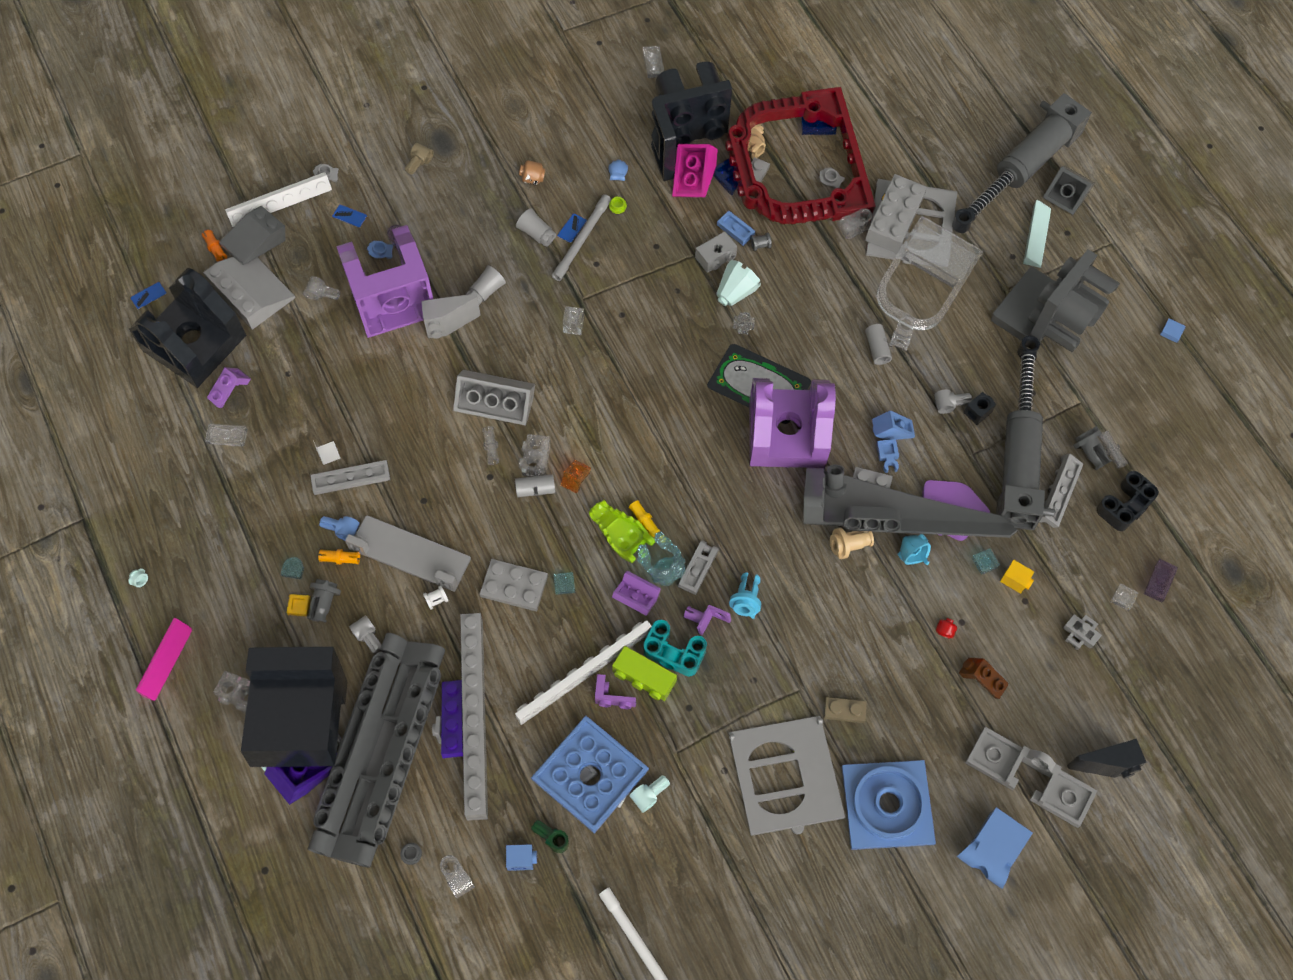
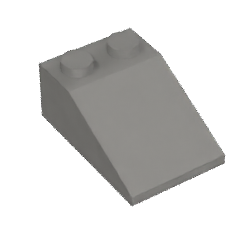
M477 294L421 301L428 338L437 339L447 336L481 316Z

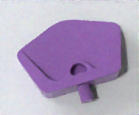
M929 480L923 487V498L990 513L987 506L965 484ZM948 535L959 541H963L968 537L961 535Z

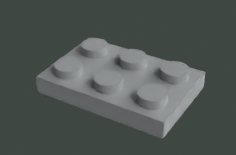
M491 559L480 597L537 612L548 573Z

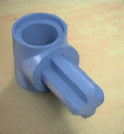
M323 516L319 525L322 528L335 531L336 536L345 541L348 534L355 536L360 523L347 516L339 520Z

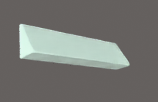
M1036 200L1033 206L1023 264L1041 268L1051 208Z

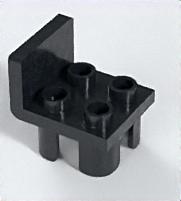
M705 61L696 65V70L702 84L700 87L685 90L677 69L666 70L656 78L655 86L658 96L652 100V118L655 127L651 134V148L663 181L674 179L676 147H678V144H690L691 141L703 138L715 140L722 137L724 133H728L732 86L729 80H720L717 69L712 62Z

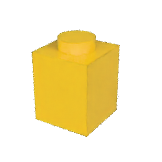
M1013 560L1000 582L1021 594L1025 588L1028 590L1032 585L1034 579L1031 577L1034 571Z

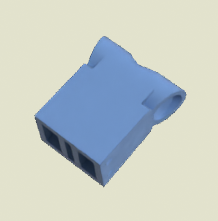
M996 807L990 812L971 844L957 858L970 867L980 869L988 880L1003 889L1011 866L1033 832Z

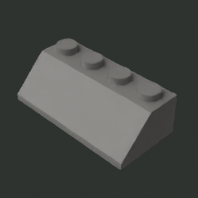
M462 370L457 376L453 411L526 426L533 403L535 384Z

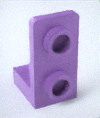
M225 367L207 399L218 408H222L236 385H248L251 379L238 368Z
M597 674L595 704H599L601 707L618 705L622 709L636 707L635 697L604 695L609 692V682H606V675Z

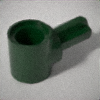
M536 820L532 825L531 830L545 839V844L554 852L563 853L568 849L569 840L564 831L557 828L551 829L540 820ZM557 837L565 839V843L560 847L553 844Z

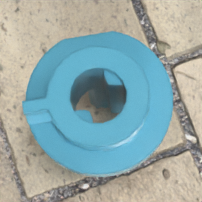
M746 572L741 576L742 582L739 585L738 593L730 597L729 605L738 615L750 616L754 619L761 609V601L757 598L760 577L757 574L755 575L752 592L745 590L748 577Z

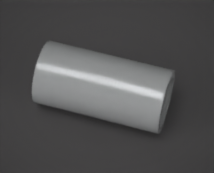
M874 324L867 327L865 332L874 364L882 365L890 362L892 356L883 325Z
M553 474L515 478L517 498L555 493Z

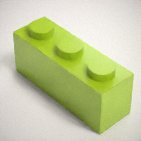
M624 646L612 665V672H614L618 679L630 681L634 688L638 690L644 689L655 700L661 699L665 701L677 681L676 674Z

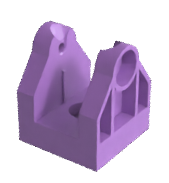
M407 225L391 229L402 265L366 276L365 272H363L352 242L336 246L368 338L423 321L421 301L433 299L427 272Z
M753 378L749 398L750 466L825 468L832 442L836 400L835 384L829 380L812 379L810 390L773 389V382L769 378ZM791 420L797 424L800 430L796 434L786 435L780 432L777 427L781 421Z

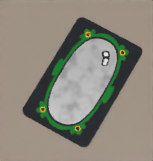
M731 344L710 378L707 387L749 407L753 378H769L773 382V389L808 390L811 380L737 344ZM783 420L780 423L788 424L791 420Z

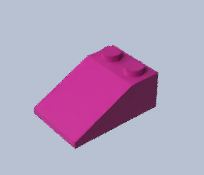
M678 144L673 197H706L716 168L717 148L710 144Z

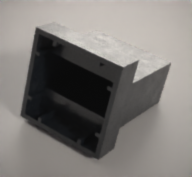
M334 647L249 648L246 673L250 678L241 744V753L250 767L335 766L341 704L346 703L348 682Z

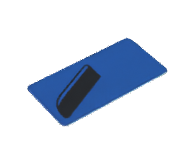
M339 205L332 217L360 227L367 215Z
M573 214L557 236L571 243L587 220Z
M157 282L132 296L131 300L137 309H140L165 295L166 291L160 282Z

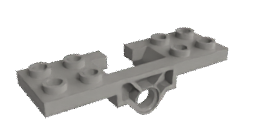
M984 727L965 763L1011 790L1015 789L1019 781L1014 775L1020 763L1027 764L1050 778L1043 793L1035 790L1030 801L1079 828L1097 790L1062 771V767L1057 765L1046 753L1029 749L1026 746L1020 747L989 728Z

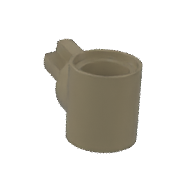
M415 143L410 153L412 159L405 167V171L411 175L414 174L420 165L429 164L433 158L434 151L419 143Z

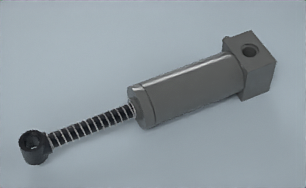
M1065 93L1052 105L1042 101L1040 107L1047 111L1045 119L997 165L998 180H995V183H992V186L988 187L989 189L976 198L969 207L959 209L956 212L952 223L953 229L958 233H966L971 223L976 219L975 216H978V213H981V210H984V207H987V204H990L1001 193L1000 191L1003 188H1006L1007 185L1013 188L1022 187L1064 145L1069 147L1082 135L1092 112Z
M1026 336L1022 339L1017 350L1022 367V373L1020 374L1021 390L1019 392L1020 407L1018 411L1007 415L1003 487L997 500L996 514L1004 516L1015 528L1034 531L1043 515L1053 517L1056 511L1055 509L1044 508L1045 490H1040L1043 417L1041 414L1031 411V400L1033 401L1032 388H1034L1032 385L1034 379L1033 363L1037 358L1040 341L1034 336Z

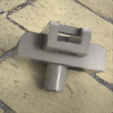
M1074 614L1064 626V629L1070 633L1065 641L1074 645L1076 650H1079L1083 644L1088 648H1092L1102 636L1095 630L1098 623L1087 615L1081 620ZM1073 636H1075L1076 638H1078V639L1080 640V642H1078L1077 640H1075V639L1073 638Z

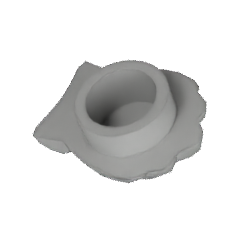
M319 164L315 167L313 173L316 176L325 172L329 181L337 182L339 169L332 168L327 164Z
M830 167L820 171L819 178L821 182L825 185L833 186L834 189L839 188L845 179Z

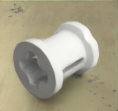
M438 586V589L433 592L423 594L430 610L437 604L444 601L448 602L442 586Z

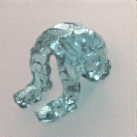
M658 532L655 534V542L661 549L668 550L674 556L661 558L652 567L647 545L640 544L637 548V561L648 571L654 583L669 586L684 575L685 559L682 557L678 547L662 532Z

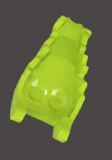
M605 500L596 503L590 509L589 516L598 525L612 549L626 561L633 563L636 560L633 554L645 543L649 546L655 543V539L649 535L638 520H635L632 516H627L623 511L613 509Z

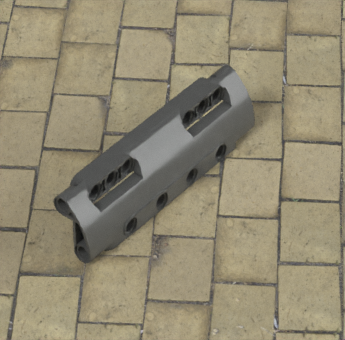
M385 634L380 652L376 653L370 662L336 755L335 766H332L314 815L313 822L317 831L314 830L307 850L367 868L371 867L378 845L382 844L387 836L440 682L441 673L439 668L445 653L443 647L435 644L408 642L396 634ZM399 663H400V667H399V670H398V672H397V675H396L394 684H393V686H392V689H391L389 698H388V700H387V703H386L384 712H383V714H381V713H382V710H383V707H384V704H385V702H386V699H387L389 690H390V688H391V685H392L394 676H395V674H396L398 665H399ZM359 779V782H358V784H357V787H356L354 796H353V798H352V801H351L349 810H348V812H347V815H346L344 824H343V826H342L341 832L339 833V830H340V828H341V825H342L344 816H345V814H346V811H347L349 802H350V800H351V797H352L354 788H355V786H356L357 780Z

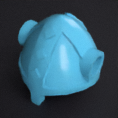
M923 534L905 536L902 540L900 552L897 555L907 565L920 562L928 565L930 562L927 558L931 545Z

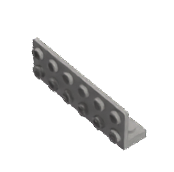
M368 515L365 516L356 535L348 534L345 540L349 550L360 552L364 556L453 592L456 591L471 560V557Z

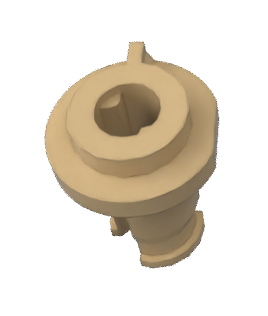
M836 528L830 536L831 550L839 559L848 558L850 551L862 549L865 546L872 547L874 544L872 531L845 532L842 528Z

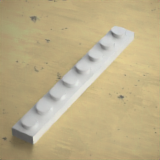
M648 621L637 623L630 633L620 635L613 645H607L602 648L599 655L589 657L584 661L582 667L572 669L565 679L555 681L545 693L543 691L538 693L534 697V701L521 705L517 709V713H515L518 722L521 725L617 658L624 646L631 648L648 635L652 627Z

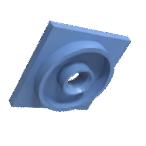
M585 716L535 772L531 780L595 834L649 768L589 717ZM587 766L596 767L601 774L600 780L594 785H586L580 779L581 771Z
M925 760L842 765L851 850L936 844ZM885 793L894 794L899 800L898 810L892 813L884 811L880 806V797Z

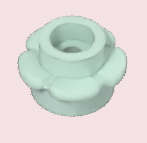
M144 569L133 570L129 575L128 582L130 585L142 587L148 581V575Z

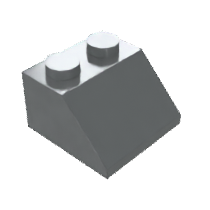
M1062 166L1043 198L1074 215L1088 196L1095 182L1067 166Z

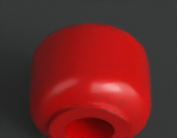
M949 618L939 620L936 627L938 635L948 639L953 638L957 631V625L953 624L954 620Z

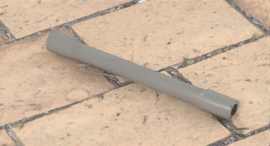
M602 195L593 213L563 260L554 270L552 277L555 280H562L579 249L602 213L607 209L611 201L608 195Z

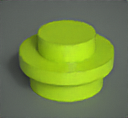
M614 197L609 203V208L613 213L620 214L626 210L627 204L622 197Z

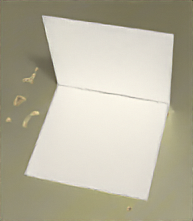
M334 441L316 447L323 465L340 459Z

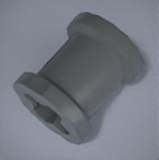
M769 232L761 236L751 235L753 251H757L759 248L767 247L769 249L772 247Z

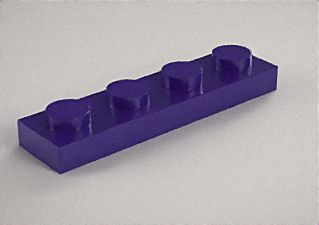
M462 680L442 682V758L463 756Z

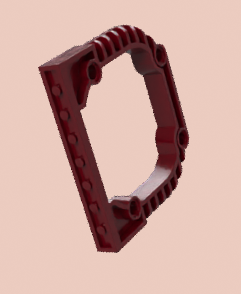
M841 87L801 92V95L798 97L791 96L790 98L784 97L777 100L771 99L769 101L763 100L753 103L743 110L736 121V125L730 127L725 146L726 150L730 153V166L734 168V181L738 183V196L742 198L743 205L746 208L755 209L757 213L764 215L770 221L779 222L784 225L814 222L829 218L832 221L869 216L874 212L876 207ZM803 117L809 123L821 120L832 127H840L843 137V148L847 151V162L851 165L854 178L845 189L836 188L831 192L830 197L795 203H785L769 197L766 187L761 182L756 181L747 149L751 138V129L764 122Z

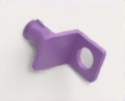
M708 605L704 613L690 606L687 607L688 611L685 610L684 618L699 623L697 626L699 635H703L712 616L728 623L731 622L728 612Z

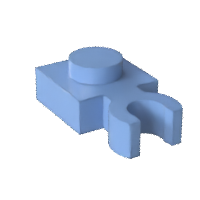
M896 439L877 441L879 461H885L883 466L884 472H888V466H893L894 471L897 472L899 464L896 460L899 458Z

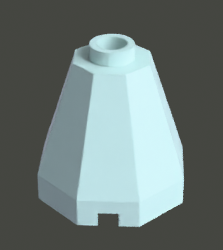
M731 260L727 264L719 285L717 300L724 306L736 304L755 292L761 285L759 283L760 279L748 267L746 269L742 268L743 264L739 261Z

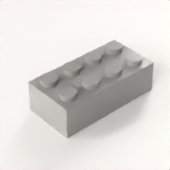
M894 174L869 227L865 241L898 254L921 205L927 187Z

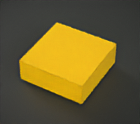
M290 594L287 614L308 616L311 597L309 595Z

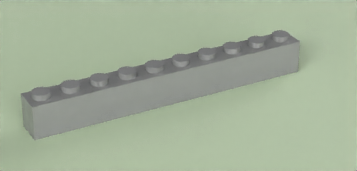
M481 613L461 614L464 811L467 821L488 819L483 619Z

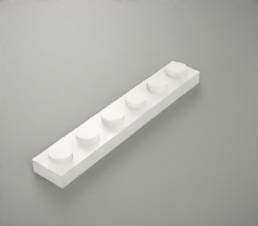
M324 172L227 208L225 211L232 227H235L247 213L259 206L272 213L328 192L332 188Z

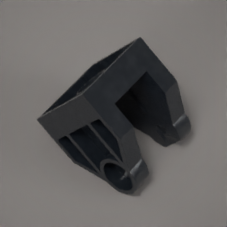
M187 268L169 287L175 300L157 319L149 310H146L129 330L144 353L198 388L247 335L237 314L214 290L212 285L198 272ZM193 330L200 331L201 336L195 342L184 343L182 341V337L187 332Z

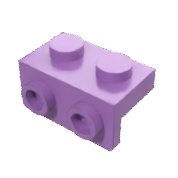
M626 571L622 582L613 592L612 598L647 616L657 602L661 589Z

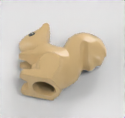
M761 124L751 129V138L747 149L748 152L752 153V159L762 155L766 148L765 139L762 135L764 128Z

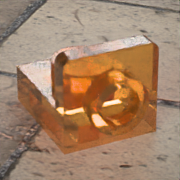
M574 460L564 471L561 486L578 493L581 483L590 474L591 467Z

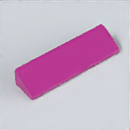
M176 618L172 620L136 688V691L142 697L153 701L157 699L192 632L191 627Z

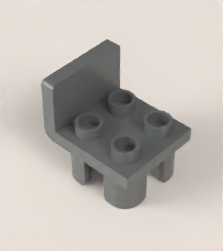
M1087 249L1079 261L1072 257L1066 260L1057 274L1059 276L1057 281H1054L1034 267H1030L994 311L991 321L1021 341L1026 336H1034L1041 342L1046 336L1070 352H1073L1080 344V338L1056 322H1060L1081 335L1087 326L1092 327L1095 325L1109 304L1107 298L1084 285V281H1087L1106 294L1116 291L1120 283L1092 266L1098 255Z

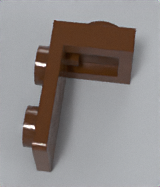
M968 658L963 663V667L959 672L963 678L976 679L995 699H1000L1008 686V682L984 658Z

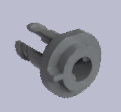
M1098 426L1076 437L1077 443L1073 445L1075 449L1078 447L1082 448L1089 461L1094 464L1095 470L1112 461L1107 456L1104 446L1097 437L1102 434Z
M316 579L315 583H311L309 589L314 590L307 619L326 623V616L330 611L333 596H340L341 590L337 589L336 583Z

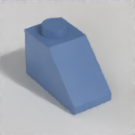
M888 411L872 419L873 432L875 436L881 439L898 440L915 437L912 420L893 411Z

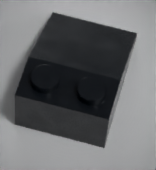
M1137 739L1078 755L1067 767L1070 770L1113 778L1122 776L1125 779L1141 771V766L1147 762Z

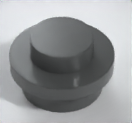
M408 843L401 849V859L408 865H414L420 861L422 850L417 844Z

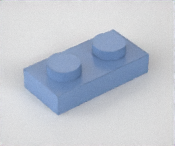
M730 211L717 221V226L741 245L746 244L750 240L751 235H755V230Z

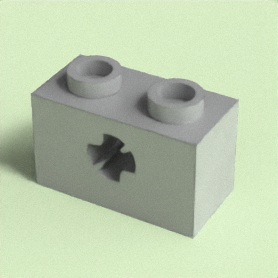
M723 232L697 247L695 258L708 273L712 270H717L725 262L733 260L737 254V245L726 232Z

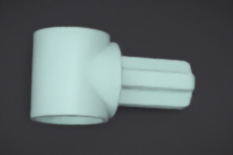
M662 775L649 786L646 784L640 785L629 796L641 812L644 813L657 802L656 796L666 789L670 782Z

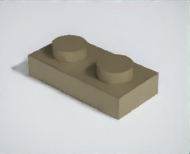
M826 697L824 719L865 723L867 701Z

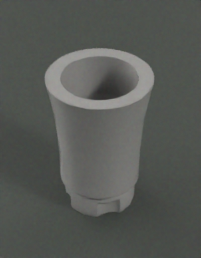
M532 208L526 210L516 223V228L546 247L556 237V233Z
M488 265L481 276L470 287L466 295L477 294L478 304L480 305L497 289L506 284L505 279L496 269Z

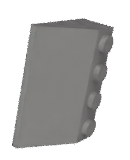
M231 257L215 263L203 272L214 290L252 330L296 298L258 257L245 265Z

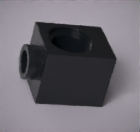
M982 392L967 404L964 414L978 425L993 412L996 403L992 397Z

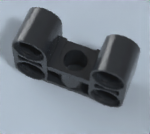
M1130 471L1120 485L1122 491L1130 497L1127 503L1123 504L1116 497L1107 495L1097 506L1096 511L1098 515L1117 531H1125L1148 509L1158 496V488L1137 471Z

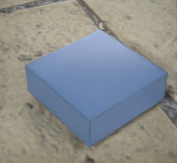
M1168 319L1160 335L1177 343L1186 326Z

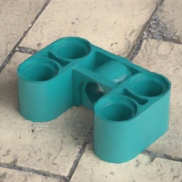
M662 619L655 621L644 642L643 651L645 657L685 676L695 675L706 653V640L702 636H694L690 639L686 649L680 650L669 645L667 642L670 635L669 623ZM658 628H663L666 630V632L664 634H658L656 630ZM699 644L702 646V649L697 651L692 646ZM654 645L658 649L655 652H651L647 648ZM692 662L695 666L687 668L684 666V663Z

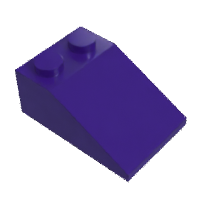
M332 766L267 767L264 774L290 805L308 794L329 776Z

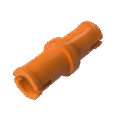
M211 230L204 231L202 238L207 243V249L212 252L216 261L219 262L227 259V255L219 244L220 241L216 239Z

